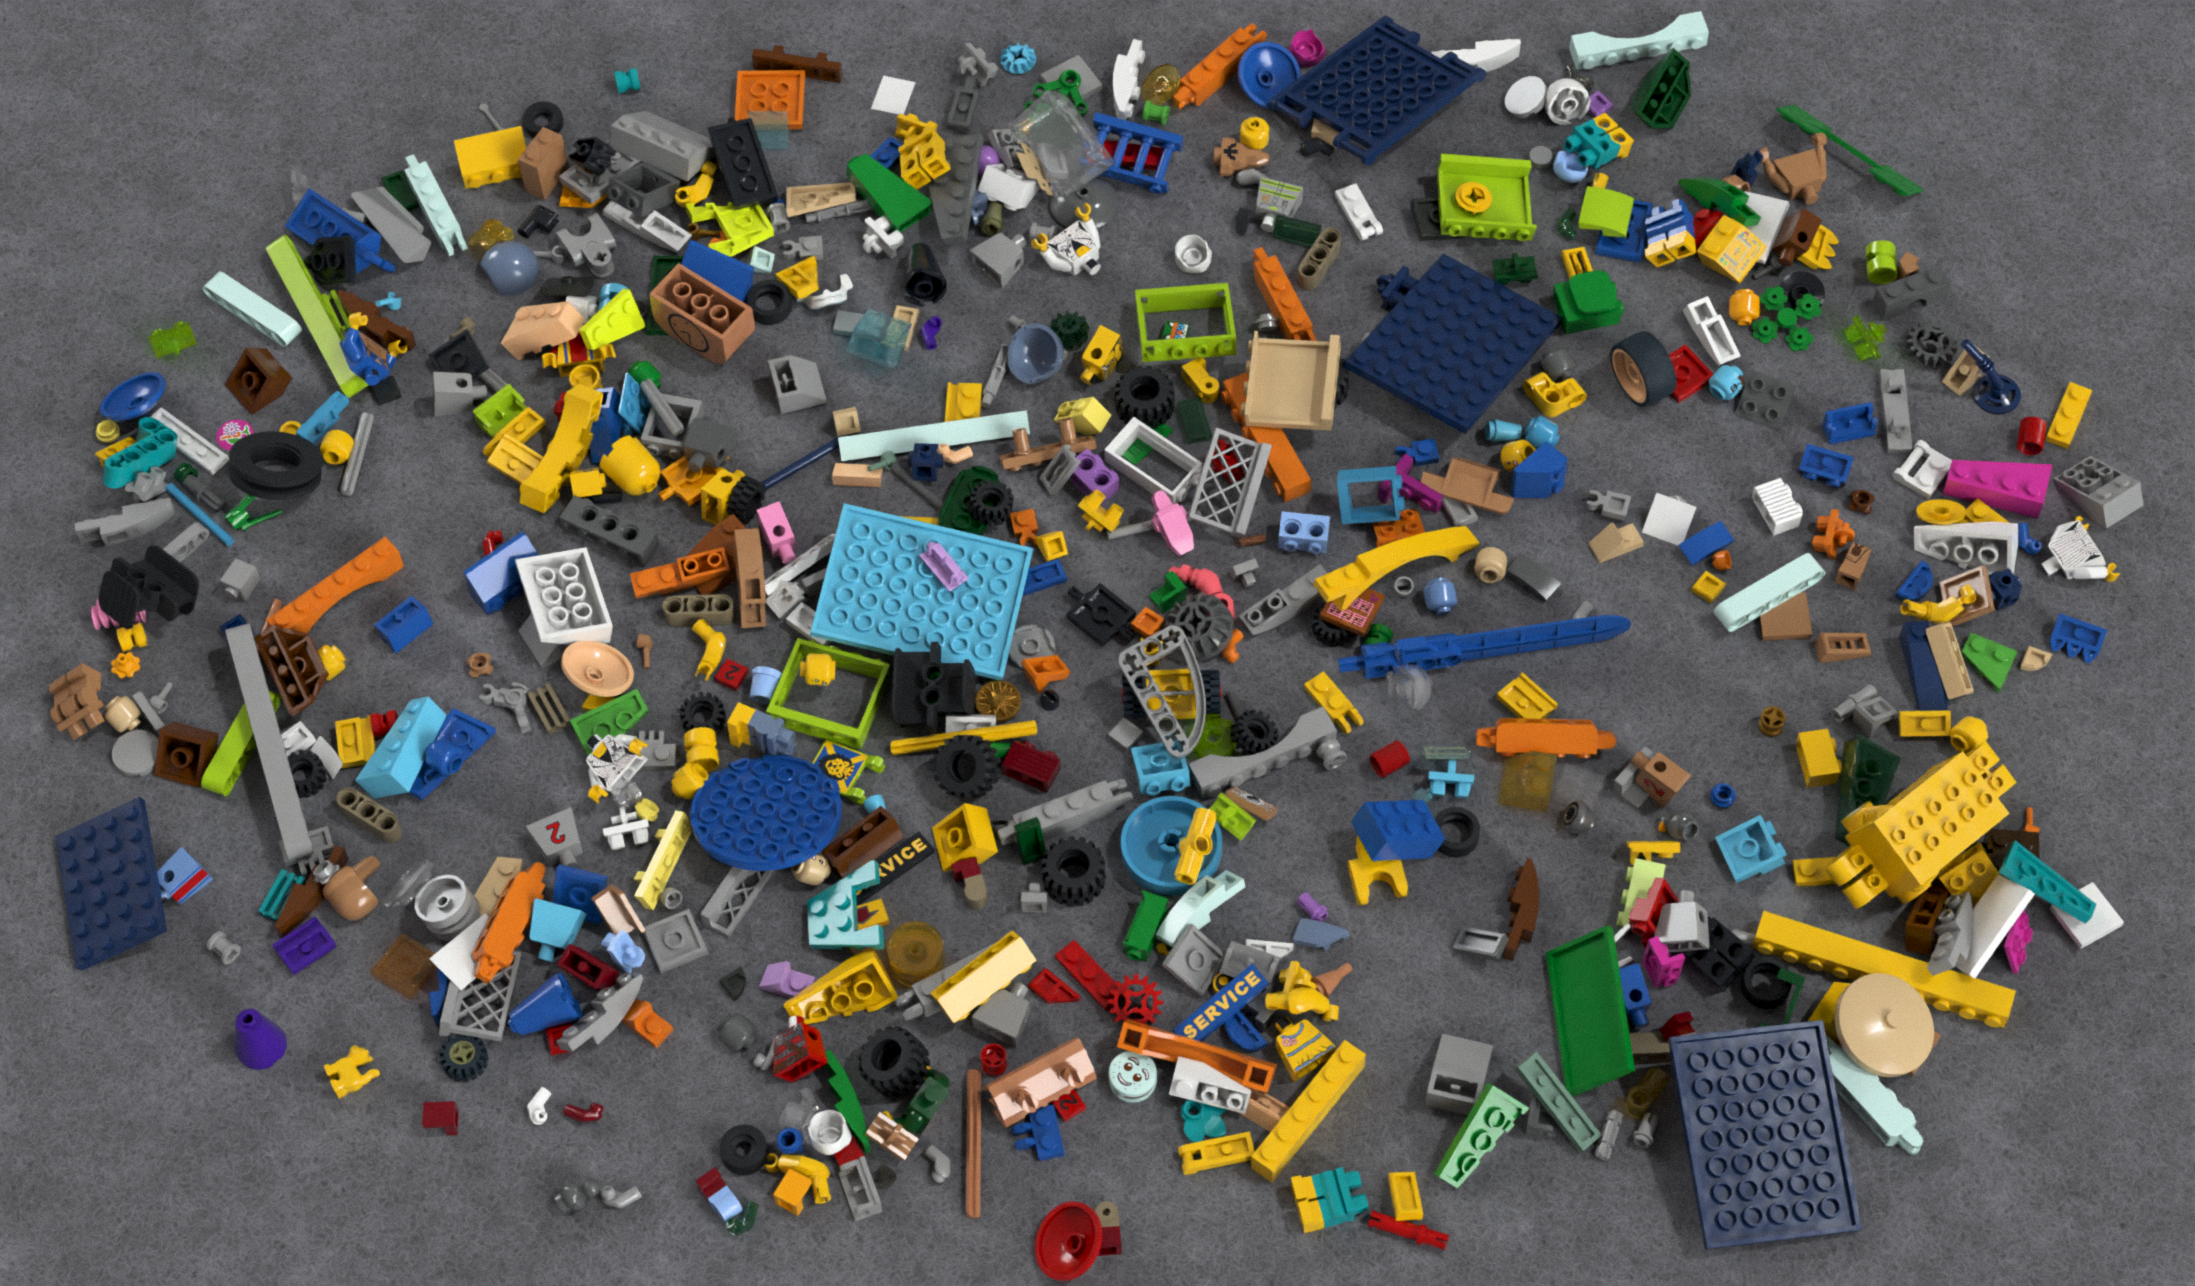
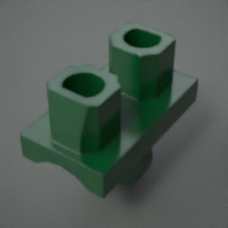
M1513 253L1512 258L1492 261L1495 282L1501 285H1508L1511 281L1530 283L1532 279H1537L1538 277L1534 256L1519 257L1518 253Z

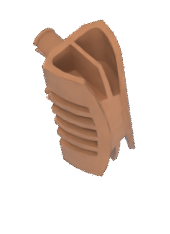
M1074 1037L983 1086V1089L990 1092L992 1098L989 1102L997 1108L994 1114L1003 1126L1007 1128L1025 1118V1115L1028 1113L1036 1112V1109L1041 1106L1044 1108L1052 1100L1056 1101L1060 1096L1068 1095L1071 1093V1090L1079 1089L1097 1078L1082 1042L1078 1037Z

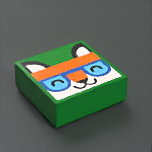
M1167 320L1161 340L1187 338L1190 325Z

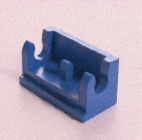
M1872 402L1826 411L1822 426L1829 444L1832 445L1876 435L1877 417H1872L1874 408Z
M411 595L375 623L374 627L377 629L383 642H388L391 650L397 653L434 623L426 607Z

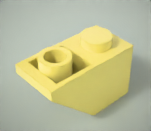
M1088 397L1062 403L1058 408V414L1054 421L1059 424L1060 419L1072 417L1075 431L1088 436L1101 433L1111 414L1094 397Z

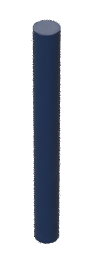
M838 437L763 480L762 483L766 486L765 489H769L839 448Z

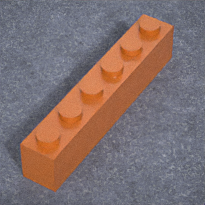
M1245 372L1223 381L1222 400L1225 405L1229 404L1231 407V415L1235 423H1240L1243 437L1260 444L1264 442L1272 445L1264 474L1273 481L1272 486L1277 496L1281 495L1283 501L1288 502L1310 493L1311 479L1282 428L1246 426L1245 417H1241L1242 402L1246 403L1247 398L1243 392L1244 382L1249 381V375H1246Z

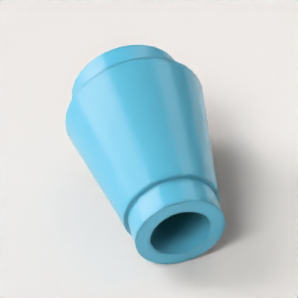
M1493 419L1492 421H1487L1485 426L1486 440H1491L1492 443L1520 439L1522 435L1520 424Z

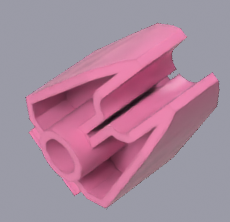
M1161 490L1157 491V493L1155 492L1153 497H1151L1156 511L1151 520L1155 531L1161 533L1168 548L1178 556L1194 549L1193 533L1187 523L1188 515L1182 505L1179 506L1178 503L1172 505L1165 492Z

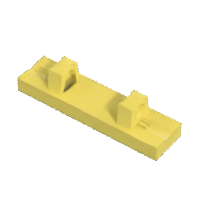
M675 811L667 829H658L655 838H657L660 844L646 872L638 871L634 878L639 884L634 896L645 909H655L660 894L663 892L692 832L691 820L684 812Z

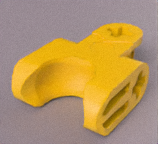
M1357 835V859L1347 861L1357 905L1368 904V887L1372 882L1379 880L1391 885L1396 897L1407 896L1408 884L1401 860L1372 861Z

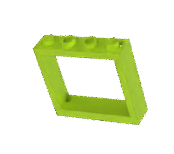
M1228 283L1135 290L1142 362L1237 355L1236 332ZM1217 292H1224V295H1217ZM1141 298H1147V301H1141ZM1223 308L1226 335L1147 340L1144 313Z
M797 638L766 714L773 717L774 720L777 717L783 719L787 729L825 740L828 739L861 750L892 676L890 664L881 662V659L874 660L864 657L857 652L849 653L835 646H824L814 640L807 641ZM808 654H829L832 660H836L835 667L879 679L858 729L783 707L801 662Z

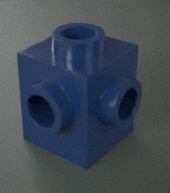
M914 444L913 453H909L908 465L912 467L913 480L937 481L938 470L943 468V454H939L938 444Z
M2009 568L2001 572L1995 571L1989 576L1993 603L1997 611L2006 606H2011L2019 600L2023 586L2020 578L2014 575Z

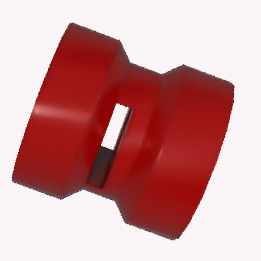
M396 710L387 711L386 714H370L374 738L382 737L390 731L398 719Z
M998 1044L986 1045L980 1053L982 1070L989 1077H999L1007 1069L1006 1051Z

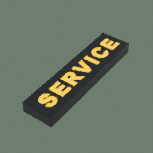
M920 831L876 861L879 864L880 884L856 891L857 906L935 853L932 845Z

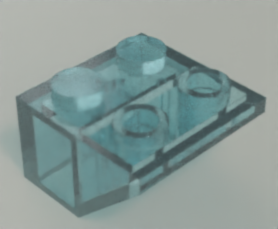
M868 309L854 328L846 352L886 367L898 368L912 324Z

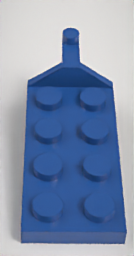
M308 188L284 227L311 245L315 243L317 238L351 236L355 243L356 274L372 263L389 273L395 271V265L378 255L381 241L379 233Z

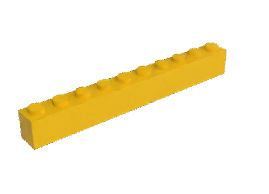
M1763 911L1752 947L1762 954H1774L1790 963L1799 962L1815 971L1824 970L1840 979L1849 978L1857 980L1865 975L1874 973L1898 977L1911 985L1927 1004L1933 1005L1937 1010H1949L1958 1013L1965 1019H1977L1994 1028L2005 1027L2016 993L2015 990L1981 979H1974L1952 970L1932 976L1927 969L1929 964L1927 962L1767 911Z

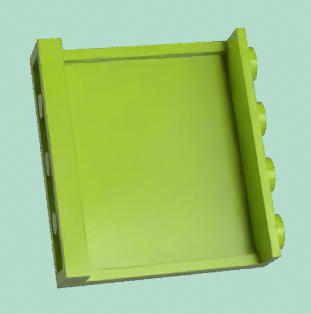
M1441 154L1436 166L1441 235L1531 241L1537 228L1536 225L1532 224L1528 181L1531 160ZM1467 182H1476L1485 186L1492 196L1490 208L1486 209L1483 214L1477 212L1474 215L1473 212H1465L1463 207H1458L1455 195L1460 185ZM1471 193L1469 199H1472V202L1476 203L1477 200L1474 199L1473 194Z

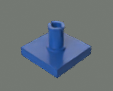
M559 864L555 873L553 903L581 910L587 914L584 921L601 924L603 918L591 898L607 887L608 876Z

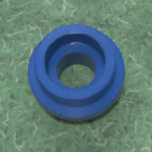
M1725 783L1714 786L1710 793L1711 802L1719 808L1730 807L1736 798L1733 788ZM1723 794L1727 799H1722L1718 795Z

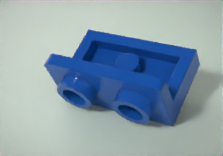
M1807 444L1801 465L1799 466V472L1803 473L1802 477L1812 481H1816L1817 478L1826 480L1825 484L1839 488L1840 484L1846 485L1854 457Z

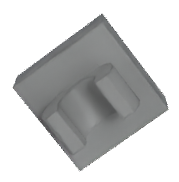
M1254 558L1233 566L1229 572L1233 580L1241 578L1246 588L1254 585L1256 582L1253 573L1256 572L1259 566Z
M1030 883L1029 892H1021L1022 912L1047 913V893H1040V883Z

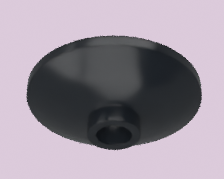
M1805 271L1793 272L1787 275L1779 285V287L1783 288L1784 295L1788 298L1787 302L1784 303V308H1791L1795 311L1797 307L1796 301L1798 300L1796 295L1800 293L1803 295L1811 294L1814 299H1819V307L1824 302V286L1821 280L1812 273Z

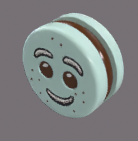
M1126 1051L1117 1055L1110 1064L1108 1072L1109 1086L1113 1094L1120 1100L1136 1103L1147 1099L1154 1092L1157 1084V1069L1149 1056Z

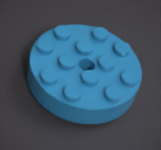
M1164 796L1143 803L1131 813L1124 824L1121 834V856L1126 871L1138 885L1153 893L1170 896L1185 894L1195 885L1180 883L1175 879L1174 873L1181 855L1179 842L1182 838L1187 837L1195 810L1200 807L1206 809L1203 805L1184 797ZM1217 820L1211 835L1212 850L1208 855L1204 856L1196 883L1206 875L1213 877L1220 865L1222 834ZM1168 844H1175L1176 849L1174 848V846H1168Z

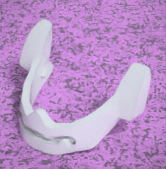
M843 274L840 275L841 287L839 290L830 292L828 289H825L822 295L808 296L799 300L796 298L797 302H804L810 309H820L833 304H841L847 300V291L851 290L853 285L849 276Z

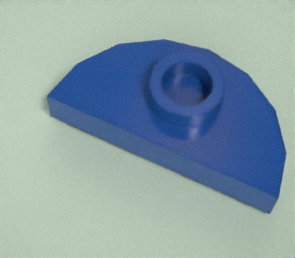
M1922 560L1896 592L1895 598L1902 601L1907 599L1917 601L1924 598L1929 593L1933 584L1930 566Z
M1240 1010L1225 1022L1226 1035L1237 1048L1245 1051H1259L1267 1047L1265 1039Z

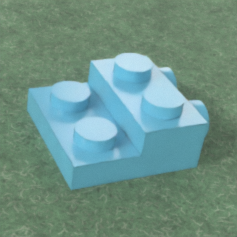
M1173 740L1174 747L1172 750H1178L1179 753L1183 752L1182 745L1177 740ZM1163 743L1131 748L1141 795L1155 796L1161 791L1170 789L1182 791L1185 787L1190 786L1189 769L1185 757L1181 759L1171 757Z
M1761 815L1715 837L1737 883L1759 872L1764 875L1786 864L1783 857L1787 853L1781 842H1775L1773 835L1777 833L1771 821L1765 822Z

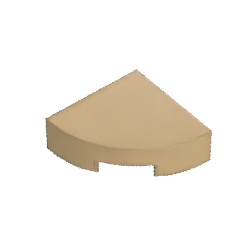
M2028 646L2020 669L2025 671L2041 669L2050 661L2052 654Z

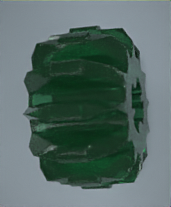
M1067 310L1065 315L1058 313L1057 319H1052L1050 328L1060 337L1064 348L1069 346L1072 351L1074 345L1081 348L1082 342H1087L1089 325L1086 323L1085 316H1079L1077 311L1070 314Z

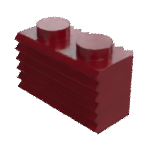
M1015 740L1002 763V770L1005 776L1026 783L1048 793L1061 769L1060 759L1055 753L1037 750L1033 744L1026 741L1020 743Z
M572 944L567 946L557 963L558 967L598 991L614 985L616 979L620 976L618 970Z

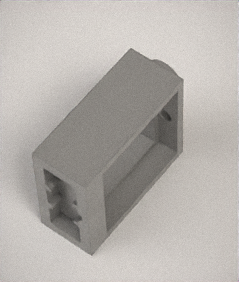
M662 394L677 417L690 419L683 441L652 436L659 417L653 406L651 407L640 440L652 456L659 454L679 460L685 456L683 446L694 417L703 419V404L700 400Z

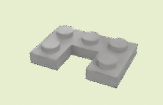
M608 138L604 142L610 145V139ZM617 151L615 156H611L609 169H605L604 173L600 176L594 173L590 174L577 164H574L561 174L559 179L560 183L592 205L607 193L610 177L641 164V162Z

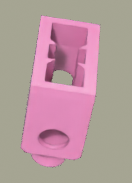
M780 502L758 509V527L772 557L780 556L784 564L794 561L796 559L794 554L795 538Z

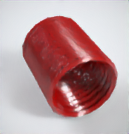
M2028 416L2020 421L2016 446L2018 451L2025 455H2037L2043 451L2047 426L2043 419Z
M1399 740L1393 741L1369 756L1374 771L1381 778L1410 763L1409 753Z

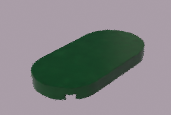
M973 466L971 469H964L959 472L939 513L937 525L983 536L988 522L984 521L981 524L979 523L980 518L975 520L973 514H970V495L976 484L979 486L981 481L986 484L987 480L991 479V483L995 484V480H998L1001 486L1002 483L998 479V475L993 470L983 466ZM988 498L982 500L985 505L990 507H996L998 501Z

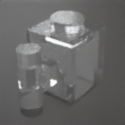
M804 1088L801 1091L803 1097L801 1103L789 1100L778 1124L781 1130L786 1128L797 1129L802 1135V1142L809 1144L808 1127L811 1118L815 1115V1111L819 1108V1104L811 1090Z

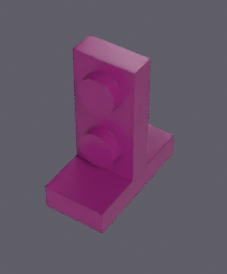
M1405 454L1396 465L1397 475H1402V489H1399V494L1402 497L1404 496L1405 499L1417 502L1422 509L1430 510L1437 514L1442 508L1443 495L1409 476L1412 472L1413 458ZM1384 480L1378 487V500L1386 504L1392 496L1390 480Z

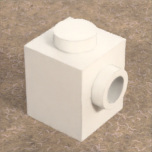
M569 295L566 297V302L569 301L586 319L585 324L597 313V297L589 295Z

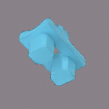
M1448 759L1447 773L1429 771L1428 782H1430L1431 795L1445 796V784H1455L1454 797L1468 798L1470 788L1474 783V775L1456 774V759Z

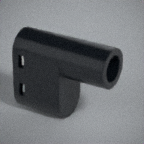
M537 205L517 231L522 237L528 239L536 228L550 233L560 220L556 219L558 214L542 205Z

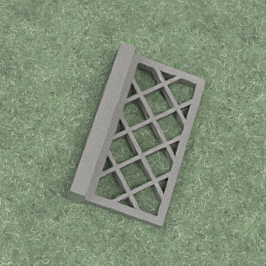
M1215 428L1187 518L1230 533L1231 537L1237 539L1244 536L1272 445L1264 442L1260 444ZM1218 437L1227 438L1231 448L1221 452L1217 445ZM1242 445L1253 448L1251 456L1243 460L1237 449ZM1233 450L1239 463L1229 467L1223 454ZM1218 457L1225 470L1214 474L1210 463L1211 460ZM1241 465L1245 476L1243 480L1236 482L1231 469ZM1226 472L1232 485L1222 489L1216 477ZM1212 479L1218 492L1207 496L1203 486L1205 482ZM1234 487L1238 499L1237 502L1230 505L1224 492ZM1220 495L1225 508L1215 512L1209 499ZM1203 502L1206 503L1211 513L1206 517L1195 514L1197 505ZM1227 510L1231 517L1230 526L1221 524L1217 514Z
M513 951L514 964L506 969L502 968L499 970V973L495 974L487 984L480 982L473 986L472 983H469L467 985L469 989L466 990L465 987L460 990L450 980L440 1019L439 1036L449 1037L450 1033L495 1041L502 1040L522 952ZM504 977L509 985L498 990L493 982ZM488 985L494 994L484 999L478 990ZM473 993L479 1002L468 1007L463 998ZM499 998L504 1006L494 1012L488 1003ZM484 1007L489 1015L478 1020L473 1011ZM466 1015L473 1021V1024L468 1027L457 1025L458 1020ZM494 1020L499 1026L498 1032L488 1031L483 1025Z

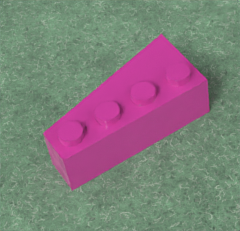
M1952 460L1943 495L1971 502L1978 498L1988 506L2038 518L2044 503L2053 464Z

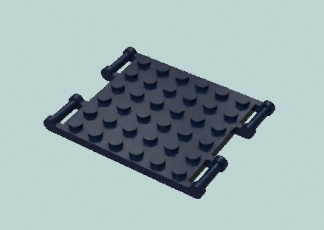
M1383 16L1271 98L1268 107L1293 119L1302 128L1306 127L1310 119L1314 117L1340 132L1334 138L1333 146L1348 151L1360 158L1362 163L1369 166L1378 155L1475 82L1483 81L1486 76V70L1481 67L1476 68L1461 60L1452 51L1441 58L1417 46L1420 41L1419 33L1409 31L1394 23L1392 18ZM1288 102L1302 110V112L1299 113L1283 103ZM1352 139L1353 141L1367 148V150H1362L1356 145L1350 143L1349 140Z

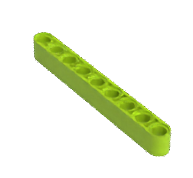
M284 234L265 248L337 383L345 395L351 398L369 385L364 379L350 370L339 344L345 338L295 245Z

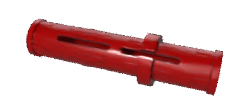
M1375 1210L1371 1212V1218L1380 1220V1222L1369 1219L1368 1227L1414 1240L1418 1245L1424 1243L1443 1251L1447 1247L1445 1242L1438 1241L1437 1239L1448 1242L1450 1234L1429 1229L1425 1224L1419 1226L1404 1220L1396 1221V1218L1376 1212Z

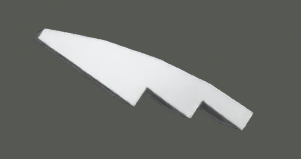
M612 200L603 209V215L615 223L658 246L679 253L692 237L690 233L655 210L640 217Z

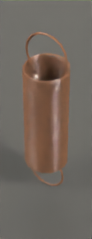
M1264 534L1242 537L1237 541H1239L1241 547L1265 543L1266 538Z

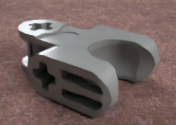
M597 213L588 216L591 230L584 236L577 237L571 235L565 228L556 232L559 245L564 247L565 254L574 267L585 263L591 273L598 279H607L613 275L615 267L610 250L616 248V242Z

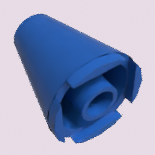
M557 973L549 978L509 1013L510 1018L507 1021L513 1033L518 1032L520 1035H525L578 1021V1019L583 1017L577 998L574 999L571 993L573 990L561 973Z

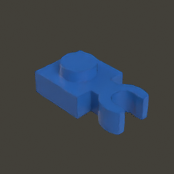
M1434 438L1411 442V448L1405 446L1395 448V455H1409L1413 458L1415 466L1439 463V455Z

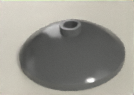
M1076 175L1069 177L1067 180L1060 182L1054 188L1053 196H1050L1051 214L1055 221L1066 229L1078 220L1081 223L1083 222L1082 218L1076 216L1075 209L1079 207L1081 213L1085 214L1084 203H1088L1091 207V212L1088 216L1093 219L1097 230L1108 225L1118 210L1116 191L1107 181L1097 176Z

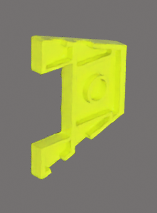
M728 202V206H716L715 203H706V206L694 207V203L685 204L686 213L692 223L716 218L728 240L708 244V247L729 257L774 236V228L760 205L734 211L731 202Z

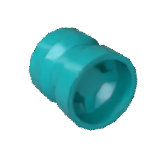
M636 67L630 68L628 72H622L621 70L614 72L619 94L625 93L630 88L634 91L641 90Z

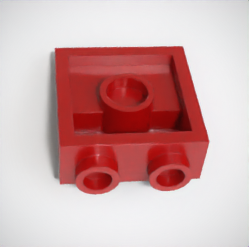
M1655 877L1652 886L1648 890L1647 899L1637 898L1634 907L1630 911L1631 930L1641 936V945L1645 948L1648 939L1654 938L1662 906L1678 903V898L1665 878Z

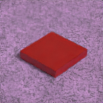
M1686 344L1669 354L1677 381L1676 389L1670 395L1677 403H1680L1708 385L1713 373Z

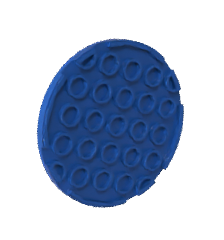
M766 754L762 758L748 759L746 757L731 762L727 768L712 773L704 781V785L696 791L692 800L690 810L691 826L699 845L716 860L744 870H778L797 865L812 858L832 841L842 820V802L839 790L832 778H828L818 766L803 759L786 755Z

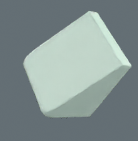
M754 245L747 253L745 264L754 267V273L771 274L775 254Z

